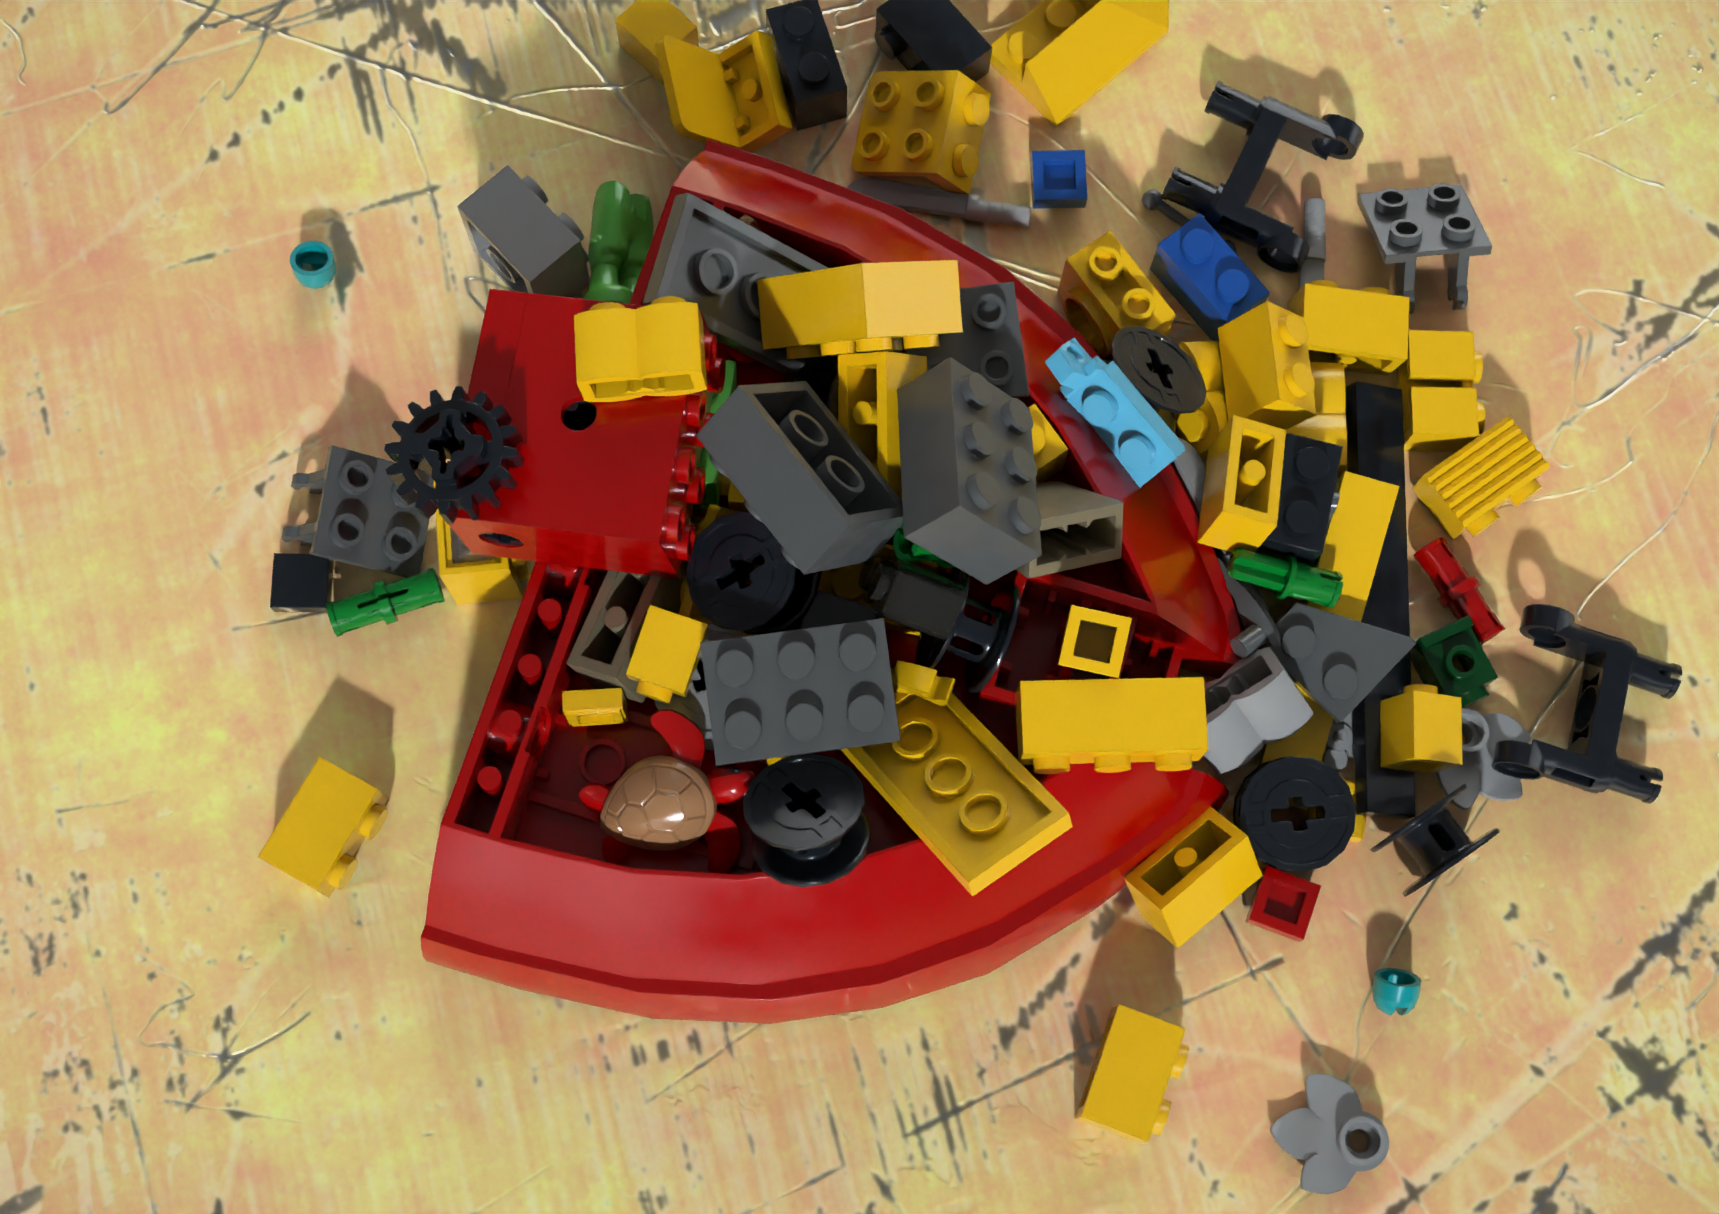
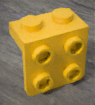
M756 30L720 54L668 35L656 42L659 71L664 81L670 108L669 117L679 135L705 144L707 140L754 153L793 129L771 35Z
M959 70L875 72L868 84L851 162L853 170L861 175L924 176L946 191L969 195L973 176L979 165L978 152L984 124L989 118L991 94Z

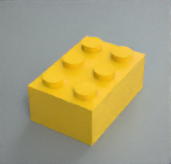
M957 260L859 263L757 280L763 350L786 348L787 359L903 350V345L904 349L938 347L939 335L963 332Z

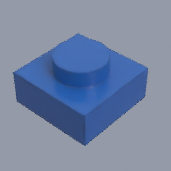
M1085 150L1032 151L1030 158L1032 209L1085 208L1087 202Z

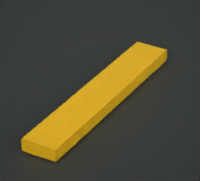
M1344 471L1341 474L1337 492L1340 493L1339 502L1334 514H1332L1326 532L1323 553L1318 557L1315 567L1341 573L1343 575V579L1340 581L1343 582L1342 592L1333 608L1324 607L1305 600L1304 605L1361 622L1400 486ZM1296 683L1295 685L1314 714L1293 735L1265 744L1259 765L1277 758L1289 756L1314 758L1320 762L1322 761L1333 718ZM1293 798L1288 799L1289 806L1308 810V807L1296 806Z

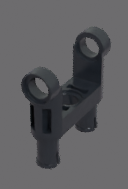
M1219 80L1204 112L1211 113L1246 129V135L1249 138L1226 184L1220 183L1219 187L1182 171L1181 168L1175 167L1161 198L1172 201L1198 214L1200 213L1202 216H1205L1204 218L1214 230L1253 246V248L1257 249L1259 258L1268 266L1282 272H1298L1301 270L1309 253L1307 242L1292 232L1294 227L1246 205L1279 139L1327 160L1328 156L1348 160L1356 155L1364 138V133L1360 126L1346 117L1335 114L1324 115L1322 118L1314 117L1272 96L1268 98L1263 96L1262 100H1259L1227 86Z
M1544 604L1526 606L1523 609L1519 630L1522 635L1534 640L1533 646L1584 662L1568 748L1566 750L1535 739L1532 740V744L1513 740L1499 741L1495 745L1492 768L1504 775L1520 779L1535 780L1545 777L1590 793L1604 792L1608 789L1651 804L1658 797L1662 786L1650 782L1651 780L1663 781L1662 771L1655 767L1650 768L1619 758L1616 752L1628 685L1670 699L1677 692L1681 680L1671 678L1670 676H1682V667L1679 664L1668 663L1637 652V648L1628 640L1574 623V615L1560 607Z

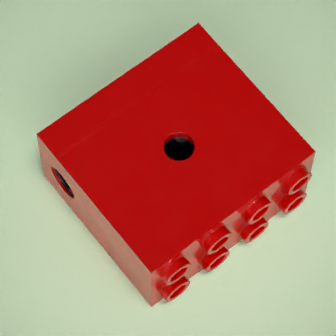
M490 289L467 395L471 402L482 391L492 401L493 408L502 405L512 419L509 425H515L523 440L513 448L518 449L524 458V465L509 468L508 470L517 482L515 489H507L500 486L495 492L502 504L499 508L496 509L489 505L487 501L478 505L480 510L479 519L474 521L464 509L458 510L454 524H449V526L472 554L680 579L683 560L690 561L692 559L696 539L695 526L689 525L693 504L702 503L706 485L705 469L700 468L702 452L705 447L696 435L715 414L710 413L713 393L722 392L726 374L725 359L719 358L717 353L716 335L710 334L702 312L700 311L704 332L706 390L677 396L645 395L618 402L584 401L577 385L574 315L589 311L595 304L608 301ZM619 303V304L625 306V308H630V309H637V308L646 306V305H636V304ZM474 422L473 428L477 435H483L487 441H492L490 432L482 425Z

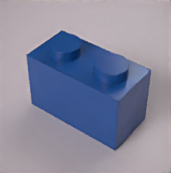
M1200 213L1158 244L1150 267L1152 273L1212 341H1219V327L1266 302L1270 294L1266 287Z

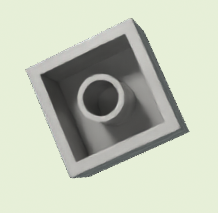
M507 165L457 206L473 251L511 291L574 298L589 286L590 282L586 265L588 254L581 245V241L584 239L582 231L567 214L562 213L558 217L546 205L548 202L546 194L530 176L527 175L521 179Z

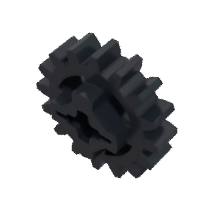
M461 386L455 387L451 400L444 401L437 390L430 391L431 406L423 409L412 401L408 405L409 411L414 417L408 424L403 421L393 422L392 427L401 437L400 442L385 444L384 451L393 461L397 462L386 469L387 475L395 485H400L396 492L407 505L416 502L415 508L423 517L429 519L438 509L439 514L447 524H454L458 510L464 509L473 521L479 519L480 510L478 505L487 501L489 505L496 509L502 505L498 495L495 493L500 486L507 489L516 488L517 482L508 470L509 468L524 465V458L518 449L513 448L523 441L521 434L515 425H509L512 419L502 405L493 408L492 401L482 391L471 402ZM474 422L482 425L490 432L492 441H487L483 435H477L473 428ZM417 469H423L427 475H432L431 478L436 483L435 488L421 481Z

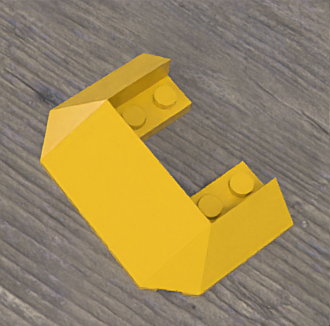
M1043 0L991 44L990 64L1057 128L1168 33L1169 0Z

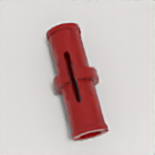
M1442 536L1418 550L1413 556L1441 595L1437 598L1443 608L1448 607L1457 620L1469 615L1474 624L1471 628L1480 645L1504 631L1505 627L1491 611L1478 590L1481 584L1475 575L1471 577L1468 575L1453 554L1454 552L1446 539Z

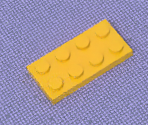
M895 692L894 697L900 741L840 749L972 896L1072 828L1069 812L952 692L948 704L943 706L914 694Z

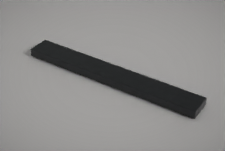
M1355 381L1345 387L1348 472L1400 486L1361 622L1410 637L1402 389ZM1410 651L1354 708L1356 815L1402 820L1416 817L1414 772L1381 767L1380 701L1403 694V687L1411 685Z

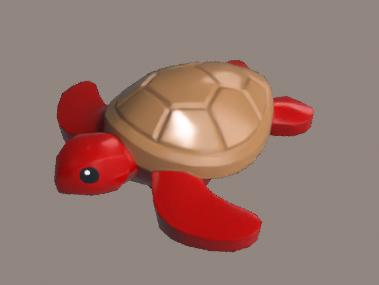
M661 709L655 712L650 720L652 726L669 744L672 757L658 755L638 761L623 773L613 788L600 783H589L581 789L579 798L590 811L601 812L600 828L607 834L602 840V853L605 860L610 862L620 860L625 856L630 846L652 851L681 849L694 843L703 835L708 843L709 872L723 874L732 867L737 858L741 833L737 820L730 814L718 809L717 804H728L744 797L750 782L755 778V774L751 770L739 765L720 766L711 773L704 774L700 770L705 752V737L702 730L684 714L673 709Z

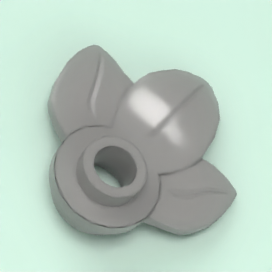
M1462 708V733L1465 736V744H1462L1463 765L1436 772L1439 785L1444 794L1447 796L1463 784H1466L1467 789L1451 800L1455 806L1462 810H1467L1471 807L1478 794L1498 801H1513L1521 798L1523 795L1521 779L1499 773L1491 765L1497 742L1513 740L1529 743L1531 740L1530 735L1515 719L1505 714L1494 713L1482 716L1473 709Z
M1309 1074L1305 1079L1308 1108H1298L1282 1115L1271 1125L1270 1133L1283 1151L1296 1159L1305 1161L1300 1177L1301 1189L1317 1194H1331L1344 1189L1356 1171L1371 1170L1381 1164L1388 1153L1389 1137L1385 1126L1377 1117L1363 1112L1354 1088L1330 1075ZM1354 1130L1361 1131L1367 1139V1146L1361 1153L1353 1151L1348 1143V1137Z

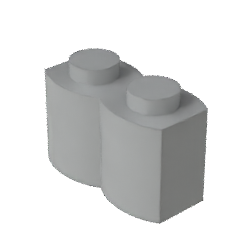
M1270 647L1251 653L1246 658L1236 662L1221 678L1204 683L1209 749L1203 757L1216 775L1242 767L1265 744L1293 735L1314 714Z

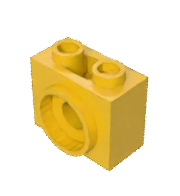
M1110 230L1068 257L1065 261L1057 292L1062 298L1064 312L1071 326L1099 352L1102 358L1107 357L1109 360L1114 361L1111 352L1113 336L1125 326H1142L1157 331L1165 337L1168 336L1176 314Z

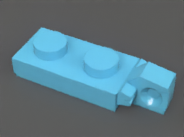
M1075 338L1059 347L1045 361L1055 378L1062 385L1060 390L1064 397L1095 429L1140 488L1186 450L1183 443L1114 361L1106 364L1098 356L1091 358Z

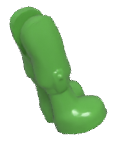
M617 181L602 183L596 192L588 248L591 276L588 292L584 295L583 299L629 304L653 239L654 225L649 198L637 193L630 194L628 189Z

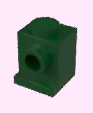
M1469 615L1420 637L1410 649L1411 662L1423 684L1438 687V694L1461 697L1462 708H1467L1488 697L1490 694L1486 687L1498 678L1471 628L1474 624ZM1453 656L1458 657L1465 672H1460L1454 668L1452 664Z

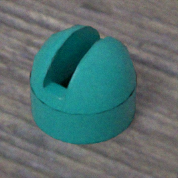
M320 241L301 243L290 255L293 274L304 287L318 289L332 282L336 273V262L331 248Z
M1382 968L1375 971L1372 993L1374 1002L1379 1010L1388 1015H1392L1397 1011L1402 1016L1415 1008L1421 988V979L1417 975L1396 968Z

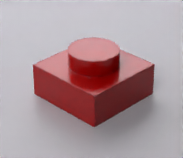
M1266 866L1262 869L1263 876L1259 878L1245 922L1301 942L1304 940L1321 885Z

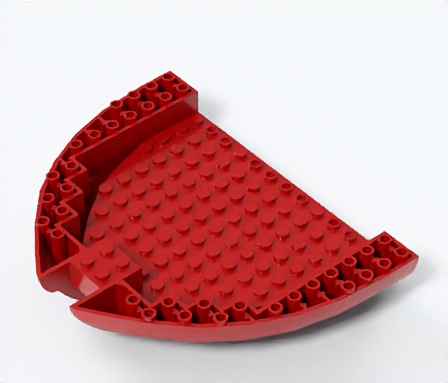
M707 140L704 150L692 159L672 184L629 304L644 305L642 303L675 196L688 192L828 268L859 263L957 260L959 288L1014 281L1029 397L1017 399L1021 400L1027 407L1035 403L1068 448L1063 469L1044 482L1062 481L1124 503L1121 559L1034 578H1027L1015 569L987 585L970 576L968 596L987 604L991 602L994 595L1003 585L1011 582L1018 585L1020 589V607L1009 646L989 683L977 693H970L965 685L967 659L945 651L941 660L933 669L937 670L936 676L955 679L952 693L1017 760L1015 693L1020 681L1177 678L1180 667L1218 679L1230 667L1242 659L1233 652L1230 641L1246 628L1239 616L1236 604L1226 587V581L1218 562L1220 556L1216 548L1197 543L1200 515L1174 462H1171L1140 488L1095 429L1067 401V398L1064 397L1060 390L1062 385L1046 365L1045 361L1059 347L1072 338L1078 341L1091 358L1098 356L1105 361L1099 352L1075 328L1006 268L905 210L763 156ZM717 341L719 358L736 361L737 387L739 385L791 381V377ZM903 345V350L890 352L906 354V349H904ZM720 496V507L730 509L728 496ZM1072 524L1071 526L1077 527L1078 524ZM536 561L440 825L428 895L426 921L421 935V950L423 958L427 962L520 990L651 1019L772 1024L878 1009L989 974L1094 911L1127 886L1124 877L1164 843L1204 813L1210 806L1217 812L1221 810L1229 796V790L1220 781L1207 773L1192 768L1182 771H1158L1155 769V762H1132L1131 770L1115 773L1096 772L1094 770V763L1070 764V771L1059 774H1038L1033 772V765H1023L1069 812L1072 828L972 896L841 750L811 754L834 757L854 770L863 783L865 804L862 812L869 820L871 842L864 859L848 875L825 885L798 887L782 884L763 873L752 855L751 836L753 832L744 819V797L728 804H717L718 809L730 814L737 820L741 833L737 858L732 867L723 874L709 872L708 843L703 835L694 843L671 851H652L630 846L624 857L618 861L610 862L603 858L602 840L607 834L600 828L601 812L590 811L579 798V792L589 783H600L613 788L623 773L636 762L658 755L672 757V751L667 741L651 724L650 718L658 711V708L656 707L655 700L646 697L644 704L627 699L628 721L625 724L575 727L569 725L563 713L562 691L591 690L595 688L566 662L608 570ZM942 567L939 587L952 568ZM820 571L819 573L818 588L823 571ZM967 604L963 613L968 617L979 620L982 618L984 610ZM1071 605L1132 618L1119 678L1057 665ZM885 628L890 668H895L897 660L916 664V650L920 636ZM954 636L950 644L968 651L971 641ZM704 670L699 672L703 689L706 690ZM705 750L700 768L707 775L715 768L720 767L716 765L715 754L711 750ZM766 760L729 765H739L749 769L756 777L768 766Z

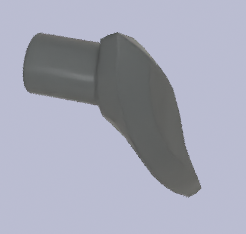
M1218 558L1226 581V587L1236 604L1239 616L1246 628L1231 639L1230 646L1233 652L1240 658H1246L1263 644L1280 646L1281 638L1279 631L1267 610L1243 587L1239 580L1227 574L1226 564L1221 558Z

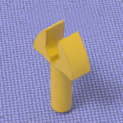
M897 660L895 668H891L894 692L914 694L941 706L948 704L955 679L936 676L937 670L905 661Z

